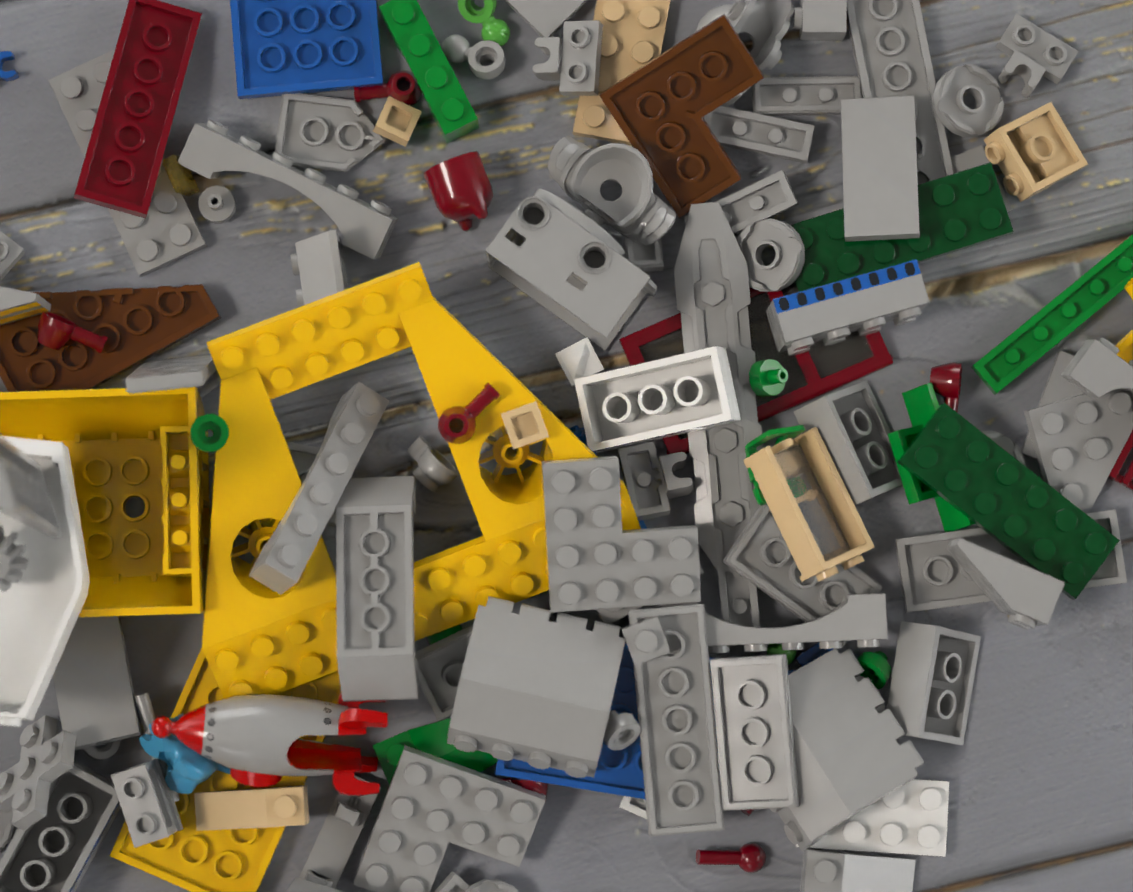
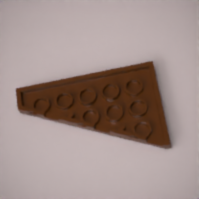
M202 284L184 285L181 287L158 286V288L138 289L113 288L95 291L32 292L37 293L51 304V313L67 318L76 323L77 326L95 334L105 335L108 337V340L101 354L96 352L95 349L72 339H69L60 350H55L38 342V324L41 314L0 325V378L8 392L94 389L221 319V316Z

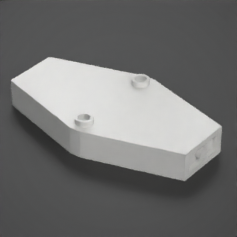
M1 436L39 464L62 535L54 539L0 512V526H3L4 536L8 537L12 532H17V539L14 543L16 545H27V550L20 556L29 560L28 566L21 570L23 578L18 583L12 582V586L7 591L2 592L0 589V725L21 727V720L33 721L88 596L90 577L69 448L62 442Z

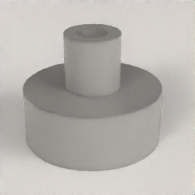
M216 185L206 188L201 193L198 207L207 221L214 224H222L234 216L236 200L227 188Z
M611 710L603 740L611 750L624 749L639 737L641 727L632 714H618L615 710Z

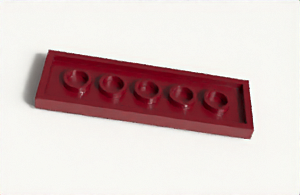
M129 0L74 199L146 219L202 13L159 0Z

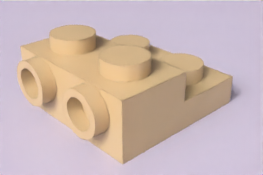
M1052 102L996 129L984 139L987 159L992 164L999 165L1005 176L1003 183L1006 191L1012 196H1017L1020 202L1038 194L1088 165Z

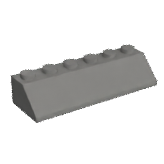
M0 436V512L54 539L61 537L60 528L39 464Z

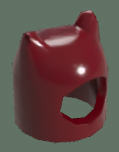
M473 151L453 157L424 172V177L438 210L444 217L456 221L463 231H468L472 227V219L474 217L483 220L488 216L487 208L493 198V189L479 152Z

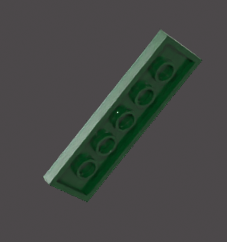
M989 162L918 185L920 238L845 242L844 208L792 224L791 226L800 234L805 247V262L800 275L795 280L798 292L916 259L918 263L1013 234L1014 231L992 163Z
M942 403L897 461V463L1032 569L1065 582L1062 592L1072 600L1079 596L1120 541L946 403Z

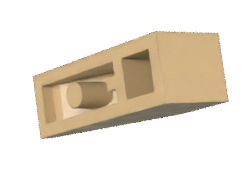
M307 785L195 793L197 831L306 825L310 823Z

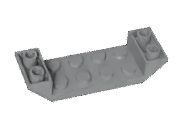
M415 476L350 478L336 505L337 663L343 702L419 699L418 661L415 658L413 514H416Z

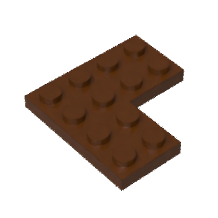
M724 13L600 93L599 96L633 148L638 149L647 159L655 182L679 218L690 211L691 204L704 203L741 180L742 176L703 117L762 80L764 75Z

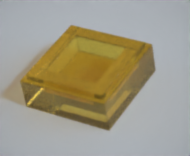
M172 155L164 159L163 166L176 193L189 197L200 191L191 170L178 163L180 156Z

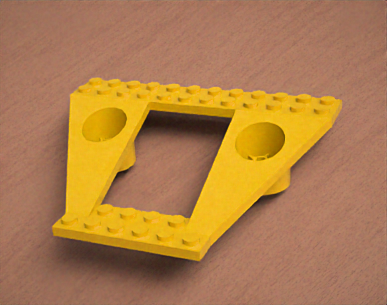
M420 262L207 342V347L220 376L218 416L226 422L229 436L226 444L218 451H215L202 650L224 699L242 695H276L338 671L336 570L323 536L321 535L298 582L280 595L249 576L264 545L276 530L279 521L284 517L302 485L271 399L403 349L412 347L438 418L450 407H465L485 388L484 385L486 383H489L501 395L498 399L495 398L475 418L476 430L468 441L461 444L448 442L483 536L414 562L415 641L475 619L478 605L486 606L489 596L517 603L549 590L542 461L597 458V456L432 296ZM537 401L549 437L513 450L501 413ZM453 418L449 423L451 431L459 433L463 430L464 423L460 418ZM543 441L539 455L530 452L529 445ZM484 442L493 445L492 450L480 454ZM493 459L497 462L493 473L479 465ZM526 459L533 461L531 466L522 471L520 470L519 466ZM505 467L516 468L517 473L502 475ZM620 479L622 530L641 529L627 488ZM250 523V529L245 528ZM237 535L249 538L247 543L232 548ZM251 552L254 559L249 564L238 556Z

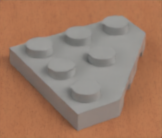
M1125 389L1112 390L1099 398L1089 397L1083 393L1024 411L1043 480L1080 510L1093 507L1133 430V393Z

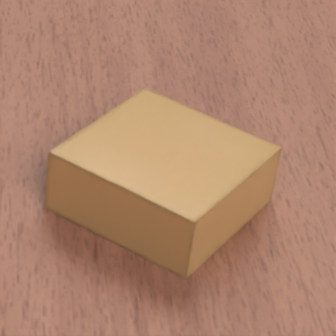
M388 96L372 132L406 147L422 111Z
M537 401L501 413L513 450L549 437Z

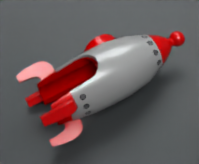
M341 694L338 698V704L284 695H242L203 705L186 713L177 721L172 722L166 716H158L152 722L151 729L158 738H166L170 734L176 735L185 746L199 755L230 768L231 777L247 786L267 787L275 785L281 781L282 776L309 777L332 775L333 787L340 794L346 796H366L378 794L380 783L358 780L355 778L354 773L376 772L378 757L361 756V748L304 740L299 737L306 735H366L367 727L387 728L388 713L359 709V705L362 703H385L386 700L343 702Z

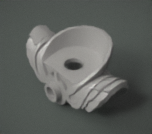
M736 0L734 4H723L709 10L700 19L696 31L725 13L737 34L743 32L751 37L753 45L749 53L762 71L766 67L771 70L782 56L783 52L779 49L781 45L780 40L790 27L794 5L790 0ZM746 89L745 91L741 92L740 94H738V95L735 96L734 98L730 99L729 101H727L726 103H724V104L721 105V106H725V107H726V106L732 105V104H733L735 101H737V100L741 97V95H743L748 89Z
M568 136L561 138L552 148L548 162L550 176L568 196L586 209L584 214L600 227L604 223L614 228L623 236L648 245L663 237L674 224L676 212L669 208L653 192L652 170L647 159L638 149L620 143H609L592 149ZM612 180L620 184L622 194L617 200L607 201L601 196L600 188L606 181Z

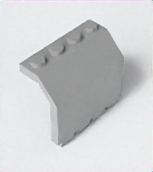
M489 596L486 606L478 605L459 679L447 744L454 745L455 748L465 752L477 750L490 753L499 760L508 761L516 759L528 762L529 765L538 769H548L550 767L563 770L573 777L583 778L589 776L594 778L625 645V639L619 637L621 626L595 621L593 631L585 630L588 620L586 618L558 612L555 623L549 621L550 610L521 604L520 612L516 614L512 613L514 602Z
M834 648L788 675L800 805L792 808L769 809L774 813H778L785 824L784 831L786 836L794 845L798 844L801 851L813 846L824 834L847 818L913 780L918 775L915 769L925 763L910 740L899 746L896 740L903 737L906 733L889 708L881 713L877 712L876 709L883 705L885 701L869 677L860 682L856 680L855 677L862 674L864 669L850 649L839 654L837 649Z

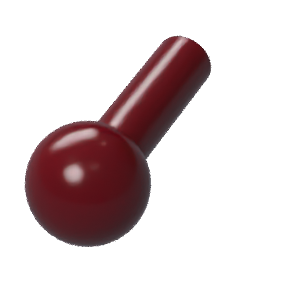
M747 843L739 850H697L696 863L697 865H739L742 870L755 873L764 867L766 853L756 843Z

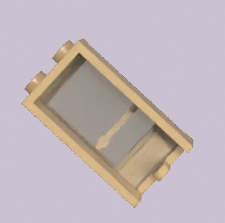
M817 427L808 430L793 440L788 438L771 448L770 446L764 447L743 460L746 468H751L763 497L802 574L799 577L801 582L816 576L818 582L839 573L836 566L840 564L844 570L864 562L862 554L875 548Z

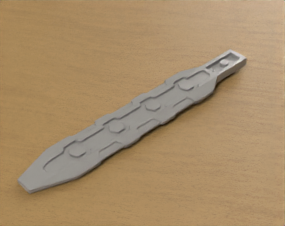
M720 203L691 204L674 268L677 311L681 312L684 353L714 346L726 348L741 421L688 432L689 454L693 458L697 499V503L694 504L695 524L698 528V543L718 571L722 620L744 626L760 627L757 587L722 562L760 507L753 493V489H755L754 483H750L748 468H746L743 462L746 459L745 446L747 443L762 434L761 424H758L756 394L749 382V371L756 362L755 351L751 347L748 305L751 304L748 266ZM763 444L756 447L757 451L763 449Z

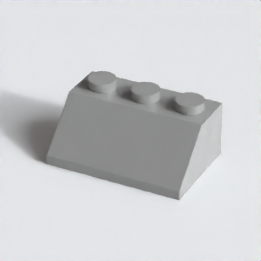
M336 230L326 231L295 243L297 253L290 254L293 274L294 276L300 275L302 289L296 290L298 307L349 288L343 245Z
M867 380L825 395L794 411L799 425H804L805 427L803 433L817 427L855 506L903 485L887 435L891 431Z
M901 621L886 709H890L906 733V736L963 746L981 636L935 625Z

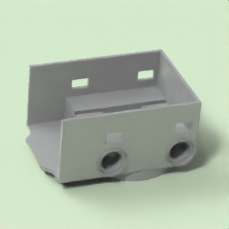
M538 189L533 196L525 198L519 203L485 250L488 267L580 334L588 337L590 341L604 351L614 340L646 294L654 297L658 287L650 280L651 276L623 257L624 249L609 233L577 208L544 189Z

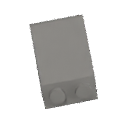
M962 538L948 542L946 549L998 610L1009 615V623L1026 630L1029 628L1035 629L1036 626L1048 625L1065 582Z
M808 848L803 851L800 892H913L915 859Z

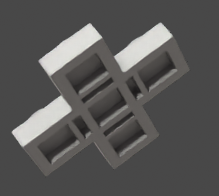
M44 715L23 730L20 736V745H22L20 761L7 771L0 773V811L8 813L14 809L12 826L22 830H26L47 815L50 783L73 768L76 735L66 730L56 735L58 720L48 715Z

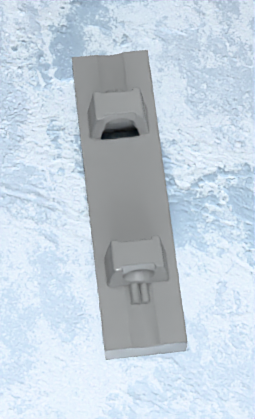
M354 774L355 778L358 780L371 782ZM339 792L337 793L299 878L336 889L379 793L366 796H346ZM312 871L319 873L329 879L319 878L316 875H314Z

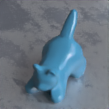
M180 714V715H178L177 717L169 718V719H170L172 722H173V721H177V720H179V718L182 717L184 714ZM152 722L149 725L151 735L144 734L139 738L145 752L167 763L168 769L165 781L168 787L177 793H192L197 785L206 781L217 770L230 774V768L199 755L185 746L176 735L170 734L166 738L156 737L151 729Z

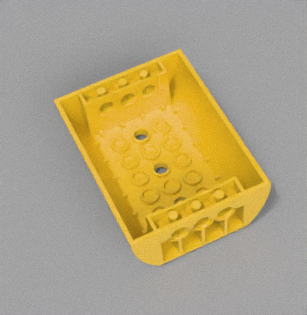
M196 387L129 394L126 388L0 392V436L62 442L69 448L90 577L88 596L78 617L195 614L204 611L210 532L209 452L199 450L193 444L190 437L193 422L205 414L202 399ZM132 497H140L145 503L143 514L136 518L128 516L125 510L127 501Z

